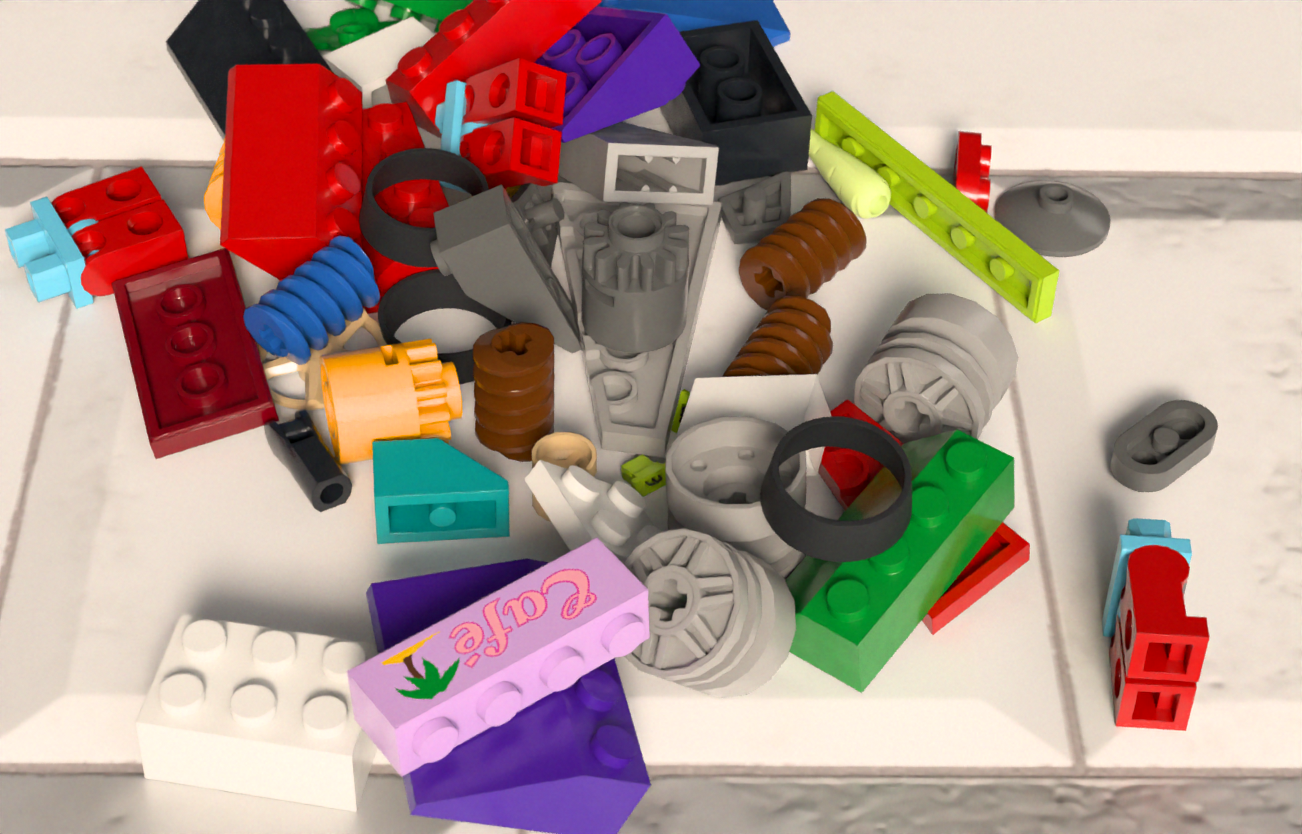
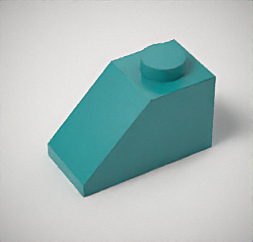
M439 438L372 442L377 544L510 537L508 480Z

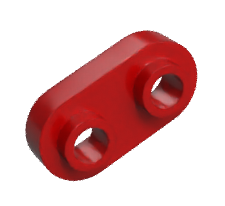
M958 131L953 186L987 212L991 179H988L992 145L981 144L982 133Z

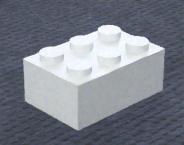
M181 614L135 722L145 778L357 812L378 747L355 721L347 671L378 655L376 644Z

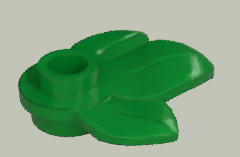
M349 8L332 14L329 20L330 25L321 28H306L304 31L317 50H329V52H332L401 21L379 22L376 13L369 9Z

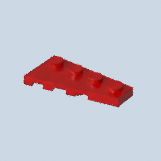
M848 399L830 411L831 416L855 418L873 424L892 436L900 446L904 444ZM825 447L818 473L846 511L884 465L874 458L855 450L841 447ZM1002 522L922 619L931 634L934 635L1030 560V543Z

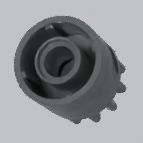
M621 202L619 208L612 213L606 209L598 210L597 223H585L582 253L581 318L585 331L597 343L620 352L643 353L666 347L683 333L687 321L689 227L686 225H676L677 215L674 211L661 214L655 209L653 203L630 205L628 202Z

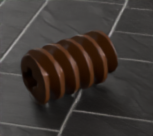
M817 198L808 202L801 211L791 215L787 222L777 226L771 234L763 237L757 245L749 248L744 253L739 265V275L743 287L750 298L767 311L775 300L784 296L808 298L810 294L820 290L823 283L831 281L838 271L844 270L852 260L859 258L863 254L867 241L863 225L852 211L837 201L828 198Z
M784 296L775 300L722 377L818 375L833 350V341L830 337L831 320L826 309L815 301L801 296Z
M520 322L504 328L490 330L479 336L473 344V360L475 362L473 367V379L475 380L474 398L476 400L474 407V416L476 418L475 436L480 444L492 451L499 452L508 459L530 462L532 461V449L536 442L544 436L554 433V337L547 327L536 323Z

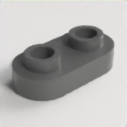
M1173 400L1162 404L1117 438L1110 464L1112 475L1123 486L1137 492H1156L1168 487L1211 453L1218 429L1216 417L1209 409L1192 401Z

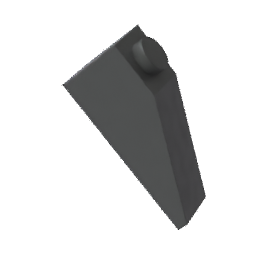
M502 184L433 213L437 239L430 242V247L434 260L444 276L453 274L466 296L515 323H536L549 328L554 337V344L573 354L581 350L573 305Z

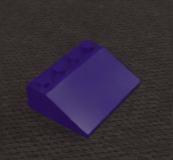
M606 7L593 8L534 62L567 73L563 125L551 128L562 132L561 142L563 143L666 105L684 90L686 81L700 66L666 13Z
M526 558L371 583L366 592L378 654L550 562ZM615 658L579 677L567 689L553 692L520 710L508 722L500 726L490 727L454 747L444 758L436 762L426 763L403 776L410 815L553 834H617L651 786Z

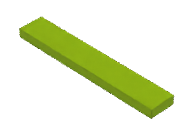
M834 91L818 97L815 132L824 140L848 152L887 181L891 190L889 204L1031 321L1038 323L1052 315L1059 270Z

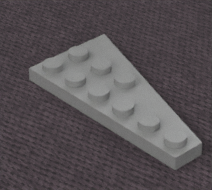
M558 182V184L551 185V199L557 198L564 210V219L556 222L601 449L665 458L720 227L722 202L713 201V205L653 203L655 209L661 214L674 211L677 215L676 225H686L689 227L687 321L680 337L668 346L650 352L627 353L612 350L593 340L585 331L581 318L584 225L588 222L597 223L598 210L606 209L612 213L619 208L621 202H602L573 183ZM629 203V204H630V205H631V204H641V205H645L646 203Z

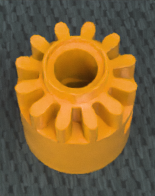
M431 338L320 356V377L326 420L333 452L340 465L373 460V441L439 438L449 444L451 432L448 421L462 418L463 413L460 384L454 363H441V360H438L436 344L432 343Z

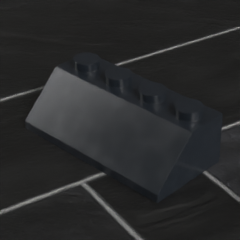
M198 0L166 40L168 53L223 141L226 132L229 70L235 65L321 64L333 72L283 0Z

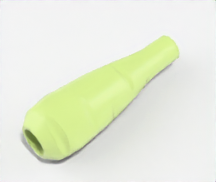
M811 128L809 157L839 200L856 216L869 219L884 213L891 199V190L887 181L856 157L824 140Z

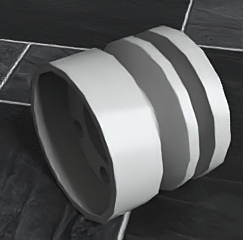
M951 293L925 294L907 303L857 377L854 390L855 405L902 443L956 429L978 439L982 429L990 420L993 409L999 404L1015 377L1018 355L1013 338L997 316L977 302Z
M720 417L698 423L677 436L666 453L668 531L685 528L708 534L719 541L730 544L735 549L745 551L764 560L786 580L805 558L806 554L797 551L785 543L769 526L762 511L760 492L774 451L788 431L776 423L753 417ZM802 451L783 462L779 466V474L783 486L789 495L806 509V451Z
M682 528L657 533L637 546L623 563L648 589L650 638L640 643L635 650L624 656L638 670L719 698L747 695L770 681L787 659L796 632L795 601L784 577L764 560L745 551L735 549L730 544L719 541L708 534Z

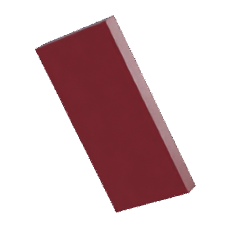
M223 248L112 282L149 444L155 459L264 426L265 422L270 420L279 421L257 343L245 327L243 315L246 305L229 250Z

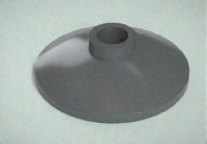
M1053 180L1030 181L1012 187L1000 197L995 212V220L1039 255L1049 257H1073L1096 249L1107 238L1111 221L1106 206L1095 195L1076 185Z

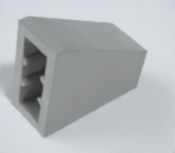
M619 122L566 143L561 142L558 175L602 202L713 205L719 147Z

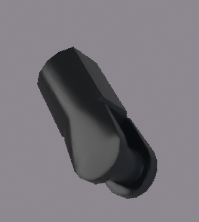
M305 409L295 412V419L281 424H277L275 420L265 422L264 430L270 449L289 470L312 506L319 512H323L346 503L352 490L350 478L323 441L308 412Z

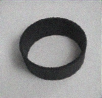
M417 148L392 154L380 161L368 176L359 214L362 234L376 251L393 261L415 267H438L430 247V242L437 239L436 228L416 227L397 221L378 206L374 197L394 184L418 179L446 182L475 196L489 190L486 178L473 163L452 152L432 148Z
M439 269L419 272L397 282L385 293L378 307V322L382 337L387 345L402 343L394 337L398 328L410 318L430 310L448 308L470 311L489 320L496 329L511 325L512 320L466 296L453 274L444 276ZM473 349L456 353H437L438 360H441V363H454L459 384L475 381L473 379L475 363L473 360Z
M840 416L809 420L794 427L778 443L761 486L760 500L762 511L769 526L780 539L803 554L833 562L865 560L891 548L907 530L912 515V472L910 462L898 442L884 430L873 424L855 418ZM819 447L847 448L864 453L884 465L896 478L902 491L897 500L888 509L873 517L854 521L833 520L816 515L799 505L783 486L779 474V466L790 457L805 450Z

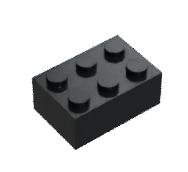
M753 20L680 31V35L700 66L686 81L684 90L666 105L661 106L660 109L673 135L719 147L715 185L722 186L731 182L772 177L785 171L792 173L807 170L812 114L759 21Z

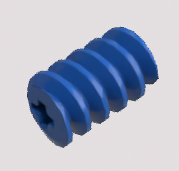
M339 235L330 241L328 247L315 252L311 261H306L299 265L294 275H289L278 282L276 290L272 289L261 296L258 304L247 307L243 315L245 327L253 339L270 354L286 357L298 365L306 364L311 358L310 348L317 351L324 349L329 341L327 334L333 336L341 335L346 328L345 320L350 322L357 321L362 317V306L370 308L379 303L380 293L375 283L373 266L359 245L349 237Z

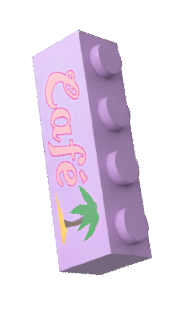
M595 538L348 670L347 676L355 721L400 776L403 777L426 763L436 762L444 758L454 747L488 728L500 726L508 722L517 712L545 696L567 689L579 677L613 658L623 657L635 650L640 643L650 638L648 589L598 538Z

